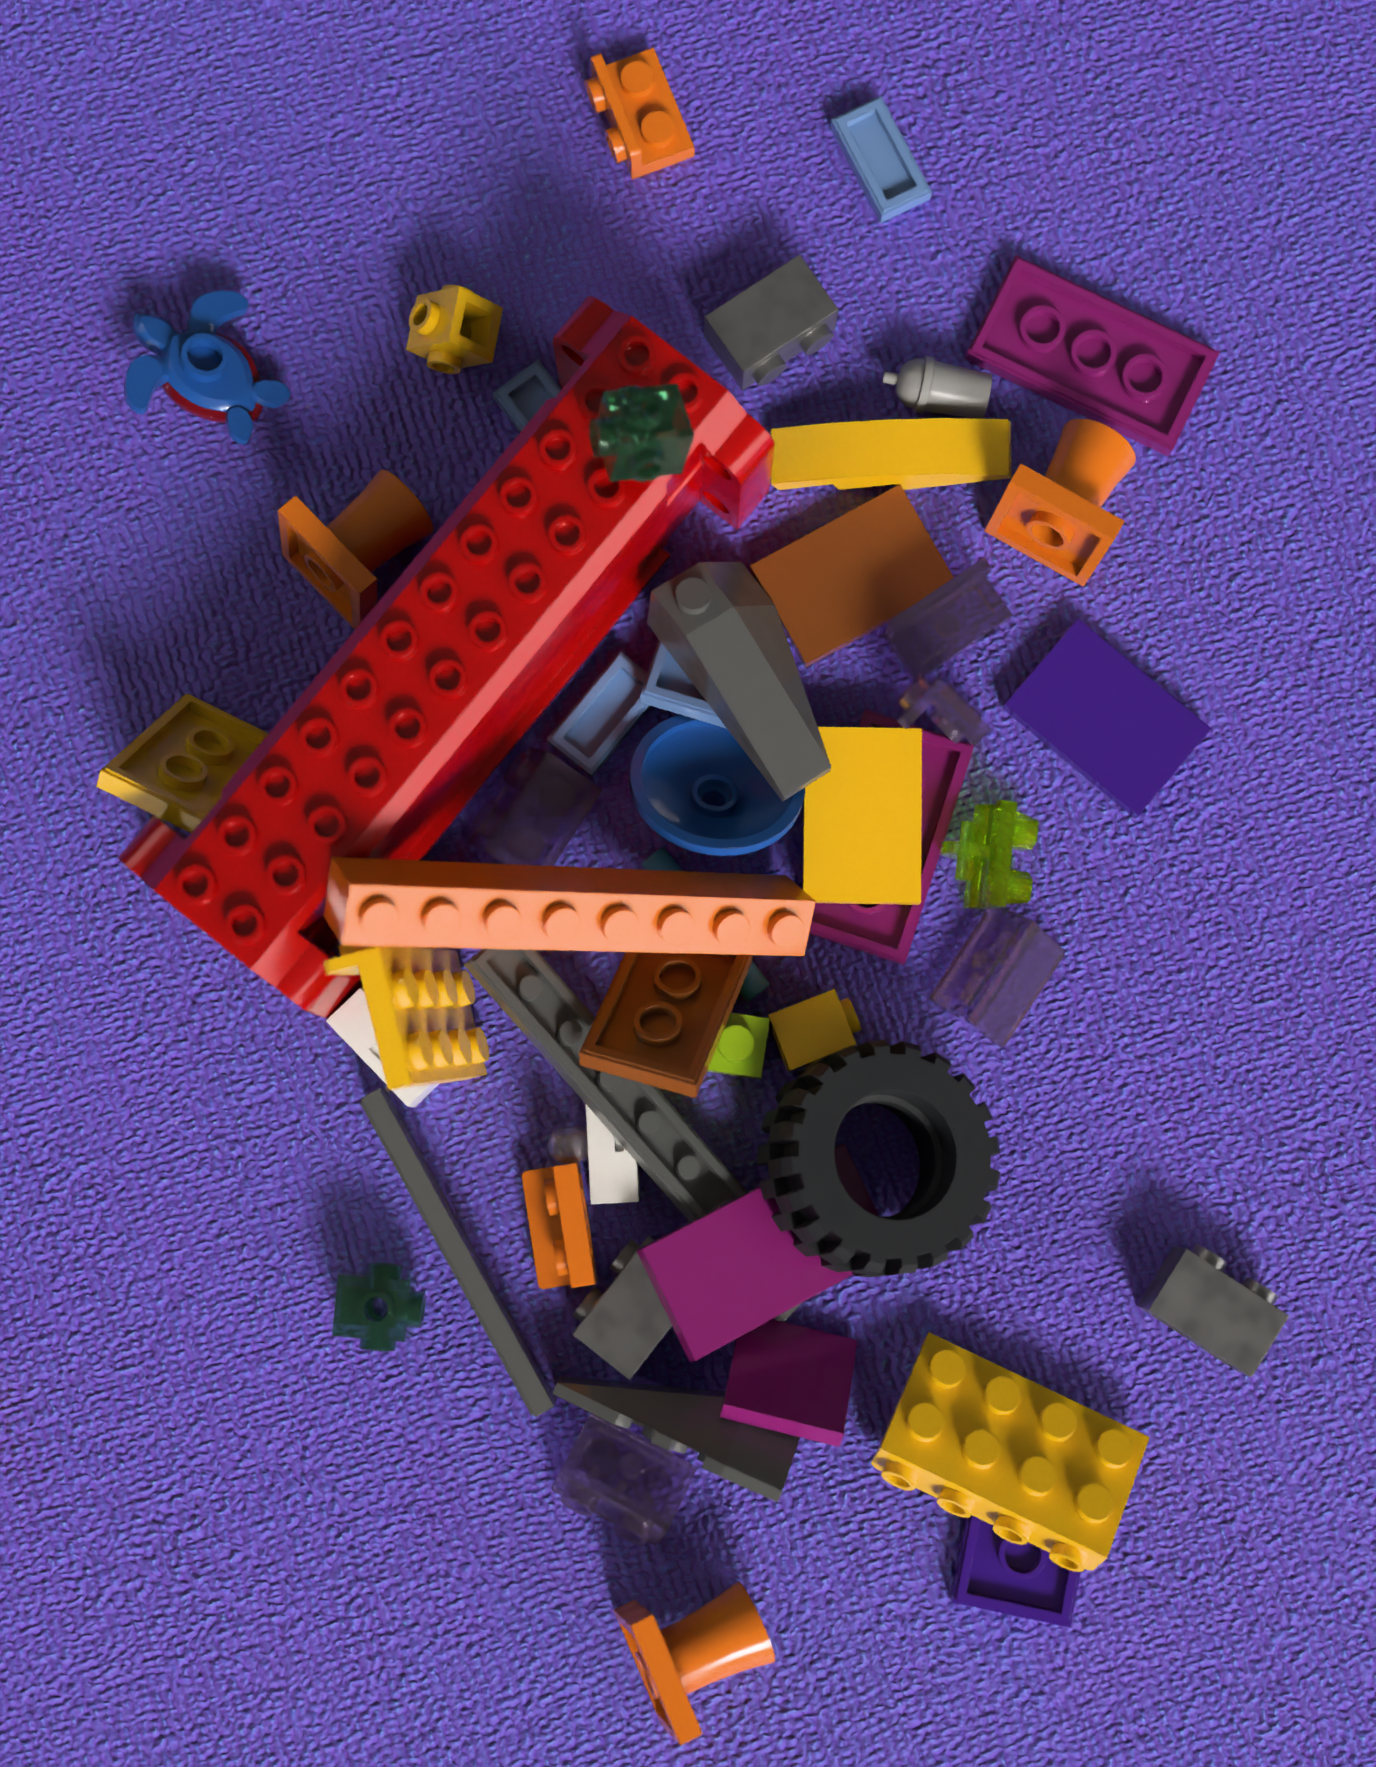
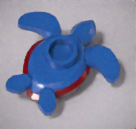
M214 291L198 297L190 309L187 329L183 333H178L167 319L155 314L138 313L133 317V332L137 341L150 352L158 354L137 357L130 364L125 375V401L138 414L147 412L154 391L161 386L166 395L180 408L200 418L226 423L228 434L232 440L245 445L252 435L253 421L258 420L262 407L277 408L288 402L291 394L285 384L279 381H261L256 365L248 351L233 338L216 333L223 323L245 314L249 309L248 300L235 291Z

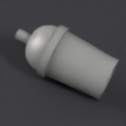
M925 355L924 358H915L907 361L901 367L899 374L884 371L882 383L896 385V394L899 400L906 407L913 409L914 413L923 414L925 411L983 419L990 397L992 374L940 362L932 356Z

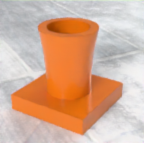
M1073 419L1068 421L1063 426L1055 453L1045 475L1043 476L1020 463L984 532L1084 587L1125 522L1101 507L1116 485L1134 466L1136 456L1132 446L1121 434L1100 422L1089 419Z
M384 469L379 470L363 491L327 526L296 495L278 509L282 555L354 629L360 625L377 604V578L372 572L405 548L429 536L434 531L427 511L414 493L398 477Z
M739 1581L709 1603L660 1630L654 1615L635 1599L613 1609L658 1720L680 1746L703 1735L687 1697L688 1694L741 1671L775 1662L774 1651L764 1624L748 1592Z

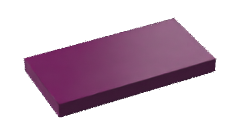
M1015 255L967 351L965 360L1090 420L1105 424L1118 433L1169 456L1220 352Z
M866 709L859 724V727L921 728ZM922 728L921 903L919 905L815 903L809 935L902 966L905 964L972 756L974 744Z
M845 1144L835 1146L836 1170L844 1189L861 1208L875 1216H879ZM760 1186L636 1250L689 1361H697L853 1275L851 1271L837 1273L822 1267L820 1256L806 1257L793 1246L797 1235L792 1230L783 1232L779 1230L771 1217L780 1211L775 1198L764 1200Z

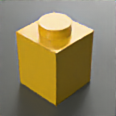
M835 989L768 1014L766 1017L770 1018L769 1027L787 1072L810 1064L849 1046L857 1045L853 1033L861 1031L857 1014L850 999L845 998L839 1001Z

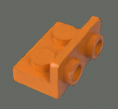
M654 47L607 65L601 53L590 57L592 77L584 80L590 103L595 113L605 112L611 127L605 130L611 155L616 164L625 161L632 180L694 157L693 142Z
M580 1162L523 1172L522 1182L538 1286L541 1289H548L567 1285L575 1288L596 1284L598 1276Z

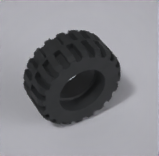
M886 1040L867 1041L858 1046H849L811 1062L799 1070L798 1078L785 1083L775 1096L777 1103H779L778 1108L766 1112L761 1130L770 1134L767 1144L757 1146V1165H768L770 1179L759 1182L763 1199L775 1198L780 1211L771 1217L781 1232L792 1230L797 1235L793 1246L806 1257L820 1256L822 1267L837 1273L851 1271L854 1276L858 1277L913 1273L917 1269L931 1268L948 1260V1251L962 1250L974 1238L973 1231L969 1226L985 1222L992 1208L991 1204L984 1200L985 1193L998 1190L1000 1171L991 1169V1156L1000 1154L998 1136L989 1137L984 1123L993 1118L986 1102L975 1104L969 1095L975 1090L976 1086L964 1073L952 1077L948 1073L951 1067L950 1061L938 1053L934 1052L922 1057V1050L919 1045L904 1041L891 1046ZM874 1103L890 1110L907 1126L917 1145L920 1173L916 1190L905 1208L892 1216H875L861 1208L844 1189L836 1170L834 1146L839 1126L848 1111L860 1104Z

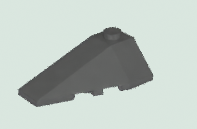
M699 562L652 590L647 624L780 799L785 801L830 772L831 764L776 606L742 562Z
M560 1376L552 1393L617 1426L629 1429L632 1423L643 1427L641 1434L651 1440V1443L667 1451H676L683 1454L686 1453L688 1448L699 1452L697 1459L703 1463L701 1468L776 1502L779 1501L800 1439L797 1436L721 1418L720 1414L725 1391Z

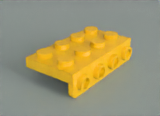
M338 946L340 957L323 962L326 975L361 976L388 1090L463 1081L487 1075L484 1062L489 1060L488 1042L483 1030L475 1026L470 1004L475 1002L474 985L469 973L461 969L457 950L437 949V947Z
M929 1332L922 1343L871 1464L876 1469L882 1471V1478L891 1485L908 1491L917 1488L937 1498V1504L945 1511L965 1518L973 1515L993 1525V1531L1001 1538L1020 1545H1025L1029 1542L1049 1552V1558L1055 1564L1070 1571L1083 1572L1084 1569L1094 1570L1108 1557L1150 1437Z

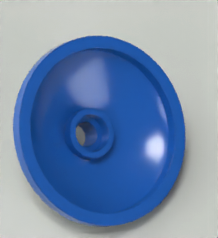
M680 714L659 723L642 738L634 751L630 765V794L643 820L656 833L669 842L701 854L715 856L741 855L758 851L771 845L784 836L793 826L800 814L805 796V788H803L785 801H782L727 728Z

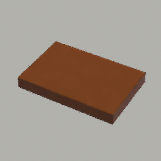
M900 484L750 565L751 574L775 604L784 627V632L805 668L946 592L956 584L955 578Z
M625 952L580 1049V1066L696 1098L751 966L753 955Z

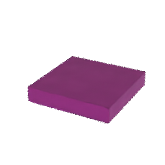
M774 1319L738 1337L734 1343L720 1417L840 1447L845 1431L857 1340Z

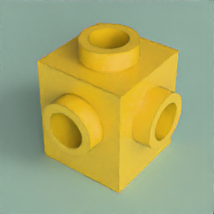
M444 285L441 290L417 295L415 305L409 316L410 331L406 350L427 359L426 365L432 370L446 374H458L461 368L492 363L503 307L475 294L468 288L458 285Z

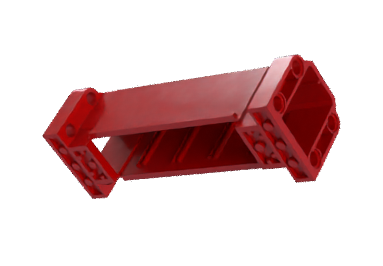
M593 296L585 298L552 339L561 391L556 397L546 400L224 786L220 800L190 836L153 815L118 857L125 866L139 876L153 891L239 961L311 1014L328 1019L359 988H363L360 975H326L323 964L326 960L338 957L331 951L338 942V938L323 916L331 857L421 861L668 561L670 554L663 549L698 502H702L738 530L769 492L775 443L765 428L743 409L729 390L635 317L616 311Z

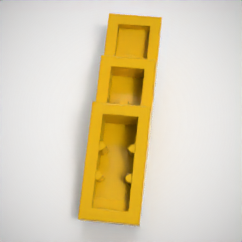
M886 419L771 429V437L775 443L771 484L778 490L831 484L839 490L893 484L895 486L900 484L903 490L1012 478L1011 422L1008 419Z

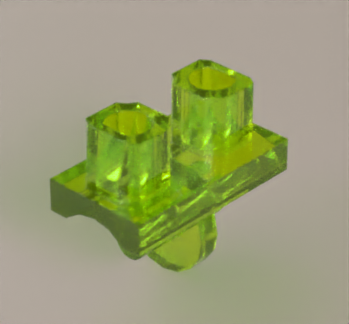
M997 800L996 804L975 805L973 822H961L959 841L942 842L941 855L957 859L955 880L966 881L963 908L986 910L1002 908L1011 904L1028 903L1031 900L1033 879L1030 873L1012 870L1010 866L1012 849L1018 851L1033 850L1037 842L1039 821L1016 812L1017 802Z

